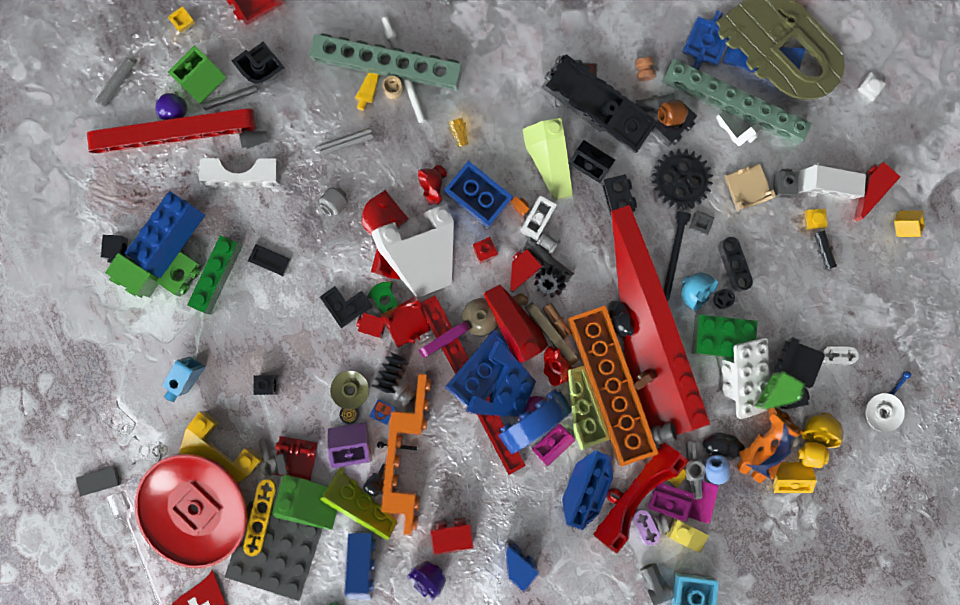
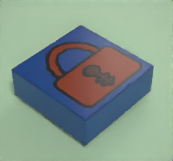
M378 399L369 417L387 425L391 412L396 407Z

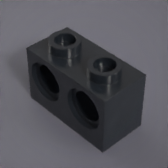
M626 174L602 181L601 184L610 218L611 211L619 208V201L630 205L633 213L636 211L637 202L635 197H632L630 191L632 190V183L630 179H627ZM619 183L622 186V191L614 190L613 184Z

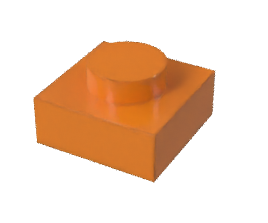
M515 196L511 200L510 205L524 218L529 213V204L522 197L519 199Z

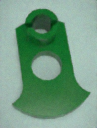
M382 282L375 285L367 296L375 301L381 314L399 305L391 291L393 285L391 282ZM384 296L390 297L388 305L381 304V299Z

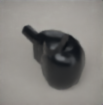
M382 464L377 474L372 473L363 486L364 491L372 497H376L379 494L383 495L384 478L381 476L386 469L385 464Z

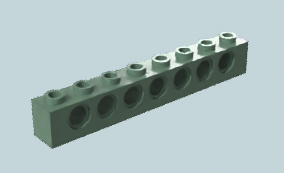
M321 33V35L314 34L309 54L310 58L315 62L383 76H396L399 79L456 91L459 89L463 71L462 65L454 59L445 61L435 55L425 57L415 51L406 53L400 48L386 49L381 44L371 46L365 41L357 40V42H352L345 37H339V39L332 38L331 35ZM332 46H336V50L333 53H329V49ZM349 50H354V54L350 57H347V52ZM367 54H373L370 60H365ZM384 58H391L388 64H383ZM409 61V65L406 68H401L402 62ZM421 65H428L425 71H419ZM439 69H446L444 75H437Z
M674 58L662 80L663 83L718 109L727 111V113L753 125L759 123L763 130L796 145L805 140L812 124L799 116Z

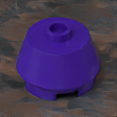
M429 561L411 568V572L407 575L408 580L413 579V587L423 597L428 595L431 602L440 596L446 583V578L442 574L441 568Z

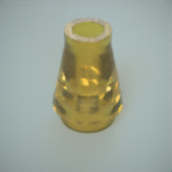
M463 118L448 122V129L457 146L468 145L466 122L463 121Z

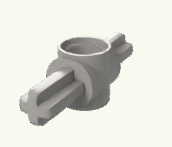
M688 441L687 454L689 462L684 467L686 480H690V492L696 495L694 499H701L703 497L701 480H704L705 466L703 465V460L699 458L698 441ZM694 464L699 468L696 475H692L690 471L691 466Z

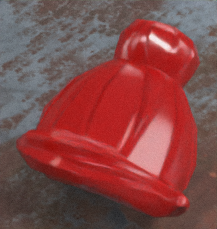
M435 165L433 169L425 168L418 170L419 183L424 190L423 196L426 197V201L431 205H439L442 202V195L440 194L442 179L447 176V170L442 165Z
M549 346L544 352L543 372L549 378L552 386H559L569 381L568 370L576 367H571L569 362L560 355L561 351L559 348L556 349Z

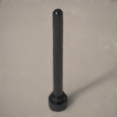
M676 211L675 215L677 229L664 286L667 302L670 300L684 228L691 218L690 213Z

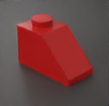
M527 249L524 252L520 250L513 256L514 260L512 261L510 278L511 293L542 267Z

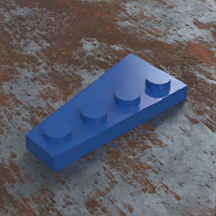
M727 46L722 63L752 73L757 70L754 68L751 71L746 64L748 57L739 48L732 49ZM779 48L800 69L805 48Z

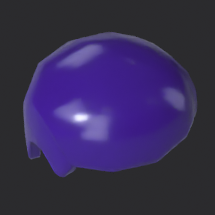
M166 93L161 95L156 101L155 111L162 120L183 118L187 113V104L182 97L173 93Z

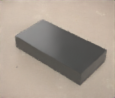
M115 466L76 477L80 497L120 485Z

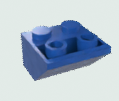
M507 541L505 543L508 579L525 592L539 574L537 562L530 555L525 557L522 554V549L516 543L510 544Z

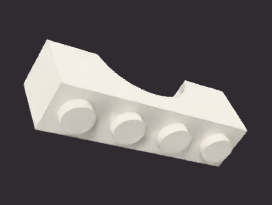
M200 158L199 181L205 187L216 188L217 185H224L227 188H235L236 185H243L245 188H254L255 185H262L264 188H273L274 185H279L280 162L277 159H257L250 170L237 174L227 171L224 163L219 158Z

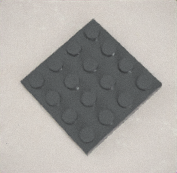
M249 501L245 535L238 548L232 553L224 577L299 601L323 528L275 518L273 515L274 508H272L263 549L259 554L249 556L244 551L245 537L254 504L253 501ZM258 504L257 506L258 511L261 513H265L268 510L266 505ZM259 521L254 522V531L261 532L263 524ZM250 535V537H254L253 543L249 544V547L252 548L251 551L258 548L255 542L257 538L261 539V536Z

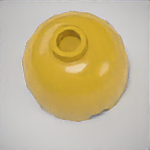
M823 412L811 416L805 422L802 430V438L805 441L819 442L825 444L826 448L841 446L844 431L841 423L833 415Z

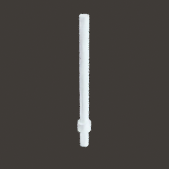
M389 17L382 18L387 41H390L392 49L400 48L397 41L398 35L396 30L393 29ZM404 61L401 63V68H406L407 66ZM404 80L419 123H424L426 118L413 82Z

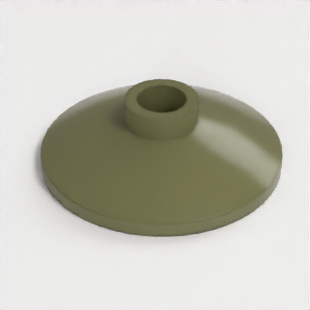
M344 371L338 374L332 381L330 394L335 404L339 407L355 409L367 400L369 385L365 377L360 373ZM349 387L354 388V392L352 394H349L347 392V389Z

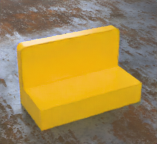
M781 462L772 487L774 493H813L817 479L813 467L804 466L802 462Z

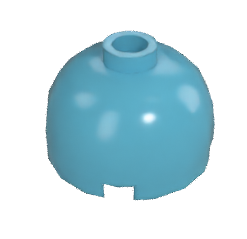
M702 272L693 274L691 277L686 276L681 283L683 286L681 298L689 308L697 311L707 303L709 294L715 292L719 282L709 274Z

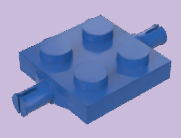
M716 11L713 20H706L698 16L682 51L695 58L693 68L699 70L702 62L717 66L726 47L725 42L729 39L722 40L718 35L719 27L716 22L723 16L722 12L719 14L720 11Z

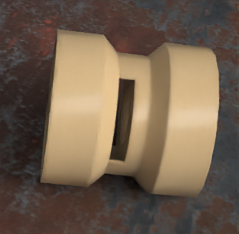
M388 76L384 79L383 89L385 95L390 99H398L403 93L400 79L396 76Z

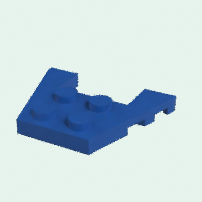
M495 341L489 357L504 365L489 402L473 395L466 412L471 414L519 417L524 413L536 380L501 342Z

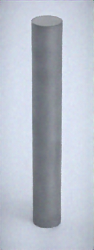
M255 84L204 102L202 105L205 110L259 91Z

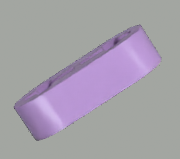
M644 509L636 510L632 519L641 539L647 545H656L660 540V535L651 515ZM640 513H641L643 516L646 515V518L644 519V521H645V523H646L645 526L643 525L642 522H640V521L637 522V519H639V514H640ZM646 529H649L651 533H655L653 536L654 540L651 541L645 538L648 536Z

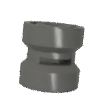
M667 422L664 426L655 425L651 427L652 437L656 445L664 444L667 440L669 442L677 440V432L672 422Z

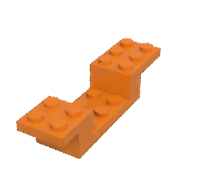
M423 374L418 375L415 413L392 411L390 417L381 512L405 514L403 535H412L413 531L418 527L419 516L415 515V511L420 507V496H417V491L394 489L397 488L399 483V474H396V468L400 467L401 455H398V448L402 447L403 435H400V433L422 434L423 430H427L428 418H424L425 411L429 410L430 399L426 398L427 391L431 390V379H428V375Z

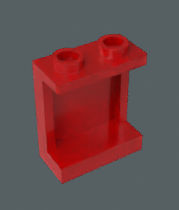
M226 0L229 6L234 5L236 10L233 13L238 21L243 20L245 25L285 4L283 0Z

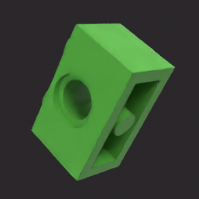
M180 251L156 283L172 294L181 297V295L186 294L189 290L190 282L199 276L202 265ZM183 270L184 277L179 280L177 274Z

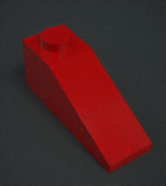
M885 162L878 165L874 164L867 171L864 197L859 198L854 216L856 222L864 219L901 177Z

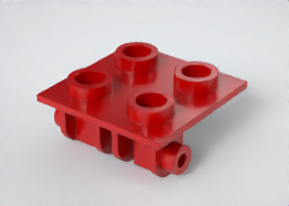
M279 436V442L275 446V450H277L276 456L287 453L290 473L283 475L311 481L318 442ZM277 472V473H272L273 475L283 476V475H280L279 472Z

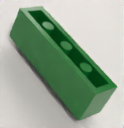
M221 235L219 236L187 306L211 315L242 249V245Z

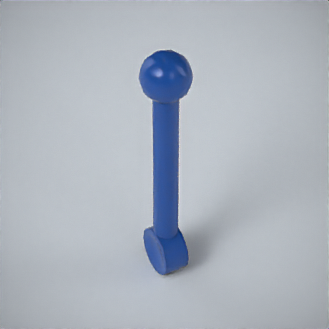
M909 371L904 372V377L890 394L894 395L906 379L912 376Z

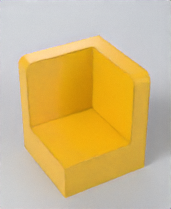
M901 210L894 220L898 237H921L925 228L923 210Z

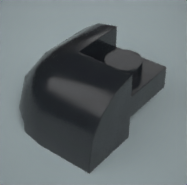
M264 41L249 52L246 49L231 60L242 76L255 84L270 82L285 71V67Z

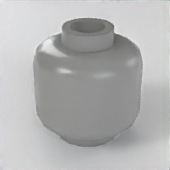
M328 188L319 199V207L329 216L338 215L348 204L346 193L341 188Z

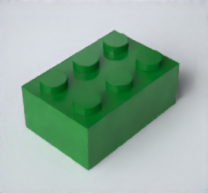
M697 315L694 320L691 354L734 359V346L736 344L756 339L758 321Z

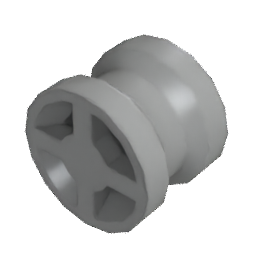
M405 383L393 398L399 400L405 408L417 393L411 391L409 385Z

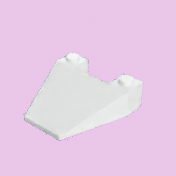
M447 204L433 208L423 214L429 231L402 240L395 222L372 232L378 251L416 298L452 285L454 221Z

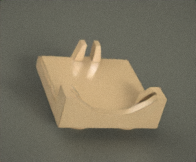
M761 163L751 167L748 166L745 169L742 168L724 176L737 211L776 197L774 190H770Z

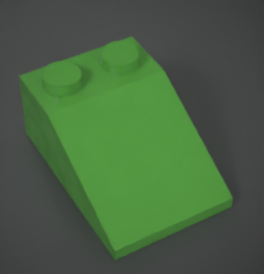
M283 475L273 509L275 518L333 530L338 510L320 500L327 489L326 486L302 478Z

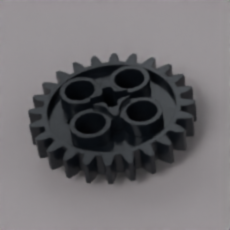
M680 149L676 150V154L671 150L669 157L664 154L662 156L663 161L658 159L656 162L658 166L653 167V170L657 173H652L650 176L655 179L650 184L656 185L652 192H658L659 194L656 199L662 197L663 201L661 204L663 205L668 202L669 209L673 205H675L676 210H679L680 206H682L685 211L688 205L693 209L695 203L700 205L702 203L701 199L705 200L707 198L705 193L711 192L708 186L713 185V182L708 181V179L712 178L713 175L707 174L711 167L705 168L704 165L707 163V160L701 162L702 155H699L697 158L694 157L695 151L689 155L688 149H685L683 154H681ZM685 163L687 171L680 169L679 164ZM664 174H670L673 179L672 182L666 181ZM682 177L685 179V180L682 181V182H679V180H678L679 178H682ZM691 178H696L699 181V185H693ZM676 189H681L684 192V196L679 197L676 194Z

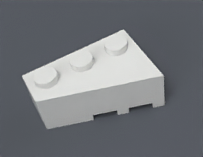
M815 163L812 167L795 171L799 172L798 194L808 191L811 196H817V193L826 194L831 198L856 199L864 197L866 174L858 173V170H842L840 166L826 167L824 163Z

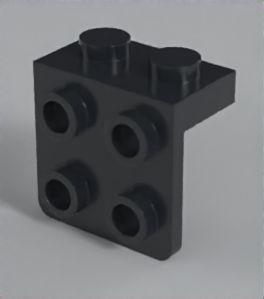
M794 337L788 339V341L785 340L781 349L783 351L782 357L777 359L774 369H776L775 373L784 372L803 383L806 388H812L825 354L800 344V340Z

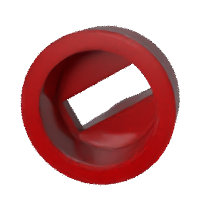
M610 488L606 497L609 502L617 504L622 497V492L618 488ZM611 492L620 496L619 499L610 496Z

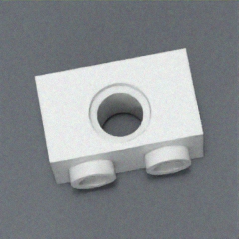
M539 196L521 229V233L537 241L557 204Z

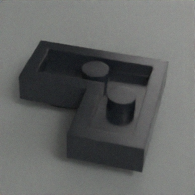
M334 286L320 296V299L341 329L373 307L363 291H360L346 301L337 287Z

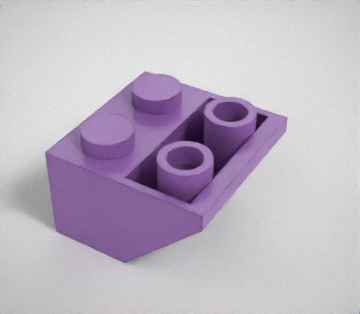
M366 422L328 428V454L331 469L372 461Z

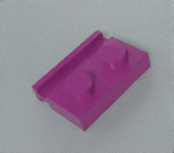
M661 483L656 486L648 509L687 522L696 495Z

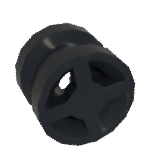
M729 289L719 290L713 295V303L717 308L725 309L734 304L735 295Z

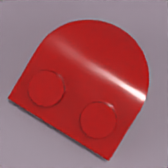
M386 190L370 199L362 211V226L371 235L374 230L395 222L396 227L399 228L408 221V217Z

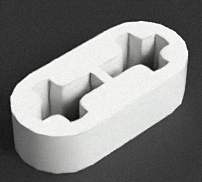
M825 347L820 351L826 354L830 350L831 354H836V357L830 358V361L829 357L825 356L823 360L825 364H854L859 358L858 351L853 347ZM848 350L849 354H852V358H849V361L847 357H842V354L848 353Z

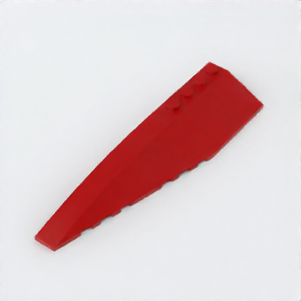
M630 205L611 211L615 243L619 303L625 305L630 315V325L634 327V334L632 336L627 335L623 337L625 361L633 384L638 381L636 377L644 371L647 373L654 371L658 376L640 390L636 389L649 429L651 431L652 426H664L665 423L672 422L678 435L710 425L670 307Z

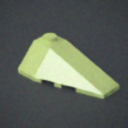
M562 118L541 121L524 128L523 134L526 149L542 175L553 199L573 197Z
M580 366L568 370L574 432L580 449L583 450L610 440L585 367Z

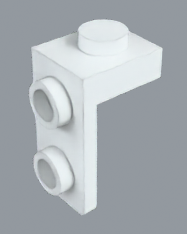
M727 111L716 116L719 125L726 129L730 139L738 146L747 141L749 143L759 137L757 133L763 129L757 123L743 133Z

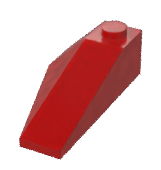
M501 284L483 293L512 355L519 362H525L533 358L548 346L541 328Z

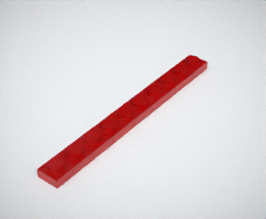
M435 295L421 302L423 314L436 339L452 329ZM458 338L442 347L446 358L456 374L469 359ZM477 414L508 475L525 467L526 465L519 452L511 454L498 436L502 432L500 428L504 426L500 416Z

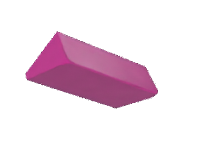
M559 423L532 450L549 466L575 439Z
M701 481L703 497L693 500L688 518L710 524L719 486Z

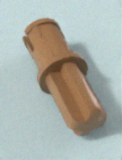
M549 303L543 307V311L552 323L551 325L554 326L564 340L568 335L570 336L572 332L564 322V317L560 316L554 305Z

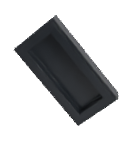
M255 244L248 259V262L283 277L291 261L290 258Z

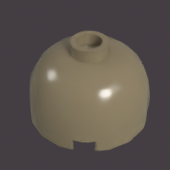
M473 299L463 309L462 321L468 322L471 330L468 332L471 334L486 336L497 328L498 324L486 299Z

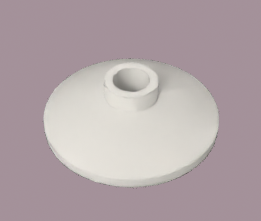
M881 393L873 396L868 401L865 415L868 423L874 429L881 432H891L902 424L905 411L903 404L896 396ZM881 409L885 412L883 416L880 415Z

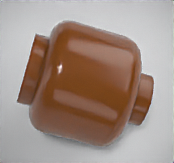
M679 99L663 102L658 109V118L666 126L682 124L688 115L687 106Z

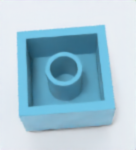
M675 572L671 605H716L719 581L714 577Z

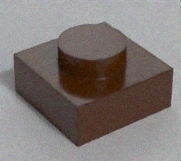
M644 371L636 377L638 381L633 385L637 390H640L658 376L654 371L650 373Z

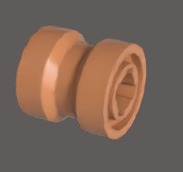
M643 57L635 61V67L638 69V81H648L656 78V71L652 67L654 65L653 57Z

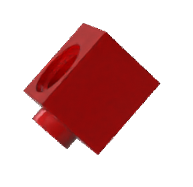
M491 237L473 244V250L480 265L498 257Z
M363 313V316H359L356 327H358V332L382 339L386 324L383 318Z

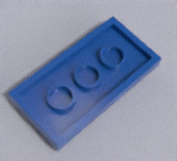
M495 329L445 386L467 408L473 395L486 400L497 384L504 365L489 357L495 341L501 342L510 351L505 338Z

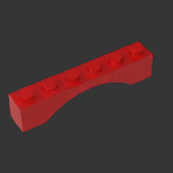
M665 442L657 450L658 454L654 455L645 465L639 476L634 479L632 485L593 533L598 540L616 554H618L629 539L632 518L644 497L659 484L677 477L689 462L680 452Z

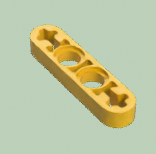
M272 479L262 480L257 487L244 542V551L249 556L259 554L264 546L277 485ZM267 483H269V487L272 488V490L267 492L266 496L270 497V500L267 498H260V495H265V489L262 488V486L266 485ZM260 502H265L268 506V510L265 513L258 511L257 506ZM259 521L263 524L261 532L254 531V522ZM250 535L261 536V539L257 538L255 542L258 548L251 551L252 548L249 547V544L253 543L254 537H250Z

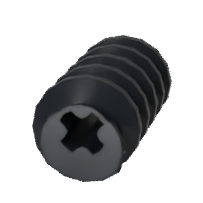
M390 351L388 352L392 356H385L389 363H382L385 371H378L382 378H375L379 384H372V387L388 394L396 393L392 386H399L396 379L403 378L399 372L406 371L402 365H409L405 358Z

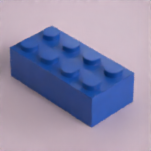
M169 191L157 209L152 213L145 226L140 230L137 237L129 245L125 254L143 269L161 278L203 220L205 214Z

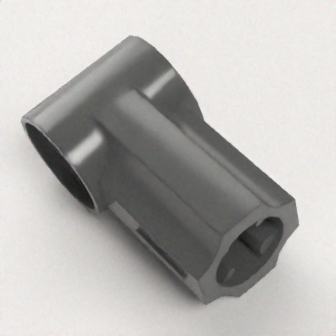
M656 563L648 564L640 569L648 587V594L654 605H659L673 599L667 583L664 582Z

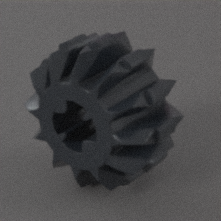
M547 265L546 268L541 267L539 273H536L534 277L537 279L534 285L539 286L537 292L543 291V297L549 294L553 298L555 294L560 295L562 290L566 288L565 282L567 278L562 276L564 271H557L558 266H555L553 269L551 265Z

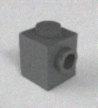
M781 169V171L774 175V192L777 198H794L798 195L799 172H792V169Z

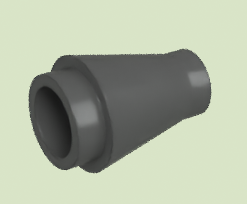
M243 130L244 132L239 133L242 148L247 147L249 149L268 142L266 131Z

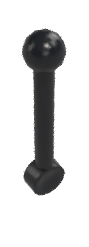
M379 441L377 447L379 449L388 448V444ZM402 445L398 449L417 450V446Z

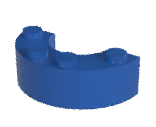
M555 388L546 395L548 397L546 400L542 399L535 404V410L532 412L527 410L519 416V421L512 425L509 422L500 428L502 432L498 436L511 454L537 440L572 412L571 405L560 390L557 391Z

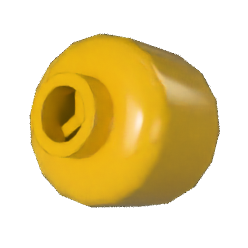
M805 442L803 447H799L798 458L802 459L804 466L822 468L824 464L828 463L829 450L822 443Z

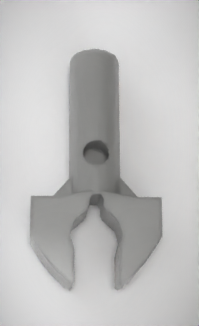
M266 439L259 440L264 459L263 463L258 465L259 470L264 475L271 476L269 465H271L272 473H277V462L270 455Z

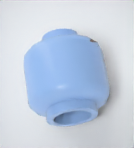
M713 455L705 461V474L710 482L723 484L729 480L731 468L726 457Z

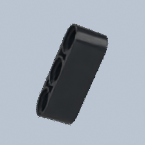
M728 237L720 242L718 246L719 253L732 288L737 292H742L751 288L753 278L740 242L735 237ZM726 242L732 244V251H728L726 249ZM733 260L739 263L738 269L733 268ZM739 278L745 280V287L739 285Z

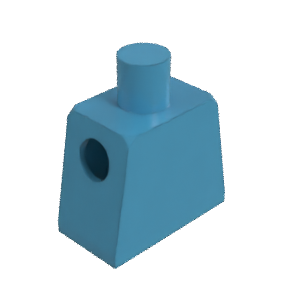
M191 356L176 360L163 383V387L167 389L164 398L170 402H175L178 396L188 393L205 369V366Z

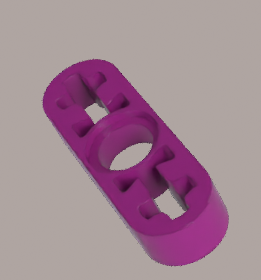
M467 321L462 322L419 349L420 354L423 358L430 356L471 330V327Z

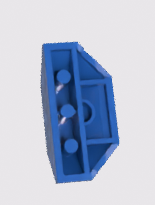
M595 450L576 463L562 498L567 525L584 530L586 525L599 515L613 480L612 456Z

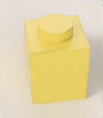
M676 518L672 519L669 531L665 533L669 538L701 553L709 537L706 533Z

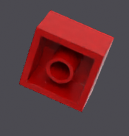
M466 517L455 518L454 522L447 523L446 520L436 521L431 526L430 533L434 555L473 549L474 542L471 522L466 520Z

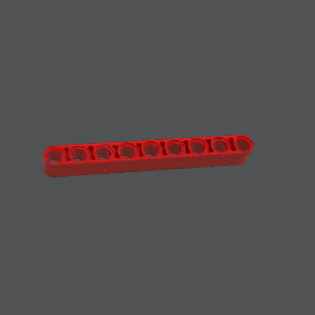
M247 108L93 130L86 133L89 153H105L244 132L243 130L254 131L256 130L254 110Z

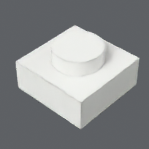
M870 73L857 90L873 101L886 83Z

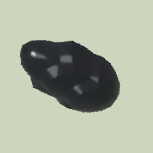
M618 301L609 302L608 314L615 332L622 337L632 336L634 334V327L630 325V315L625 305Z
M714 433L703 440V446L711 456L722 455L728 461L740 457L739 451L746 449L744 444L731 434Z

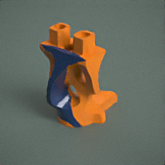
M777 407L767 409L770 414L769 419L772 422L770 431L764 435L759 434L749 448L739 451L741 457L737 465L739 471L747 475L751 469H754L751 476L760 484L767 477L771 480L775 478L781 462L792 452L795 439L803 432L788 413L781 411ZM774 439H778V440H779V443H778L777 446H772V445H771V443H772V441H773Z

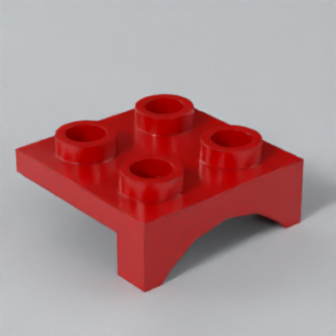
M415 296L381 314L397 348L408 342L416 343L414 339L421 340L420 336L431 330L421 309L422 305Z

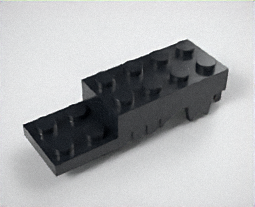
M567 54L559 55L555 60V65L544 76L546 81L541 88L599 132L606 131L632 152L637 153L658 121L627 97L621 95L618 90H615L610 84L608 85L606 81L589 72L591 67L583 64L582 60H574Z

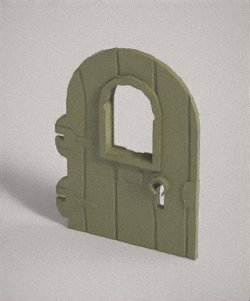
M744 0L716 22L719 27V37L722 40L728 38L729 40L725 42L728 47L732 49L739 48L748 57L746 64L751 71L754 68L757 69L754 74L758 78H768L780 91L793 98L802 100L822 98L831 93L843 77L845 64L839 45L797 0ZM795 37L817 59L821 66V73L818 77L803 74L779 48H782L784 44Z

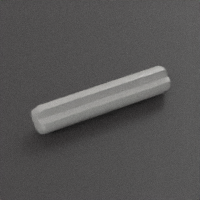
M124 57L96 98L95 102L106 107L134 66L133 60Z
M367 128L320 144L319 150L322 155L372 139L374 135L371 128Z

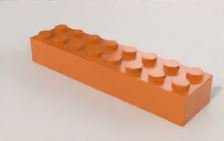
M606 305L568 318V325L610 436L609 441L618 465L622 467L658 454Z

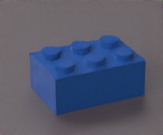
M469 160L444 189L447 197L488 230L513 199L510 193Z

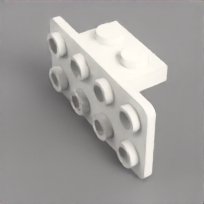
M759 338L736 344L734 346V359L729 357L722 359L724 396L736 401V416L739 419H744L768 411L767 409H757L754 407L769 382L768 340L766 338Z

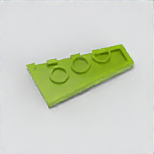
M339 467L320 500L385 540H388L398 522L389 513L381 512L382 506L380 504L377 505L371 499L372 496L364 492L357 485L358 483L353 478L350 479L344 473L345 470Z

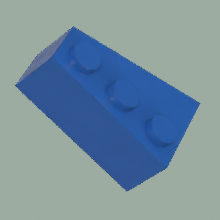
M348 533L344 595L348 599L372 600V592H374L372 571H375L373 551H376V539H373L372 533Z

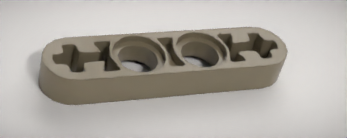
M533 302L525 307L527 313L541 328L555 348L560 349V354L569 362L570 366L575 364L579 359L538 307Z

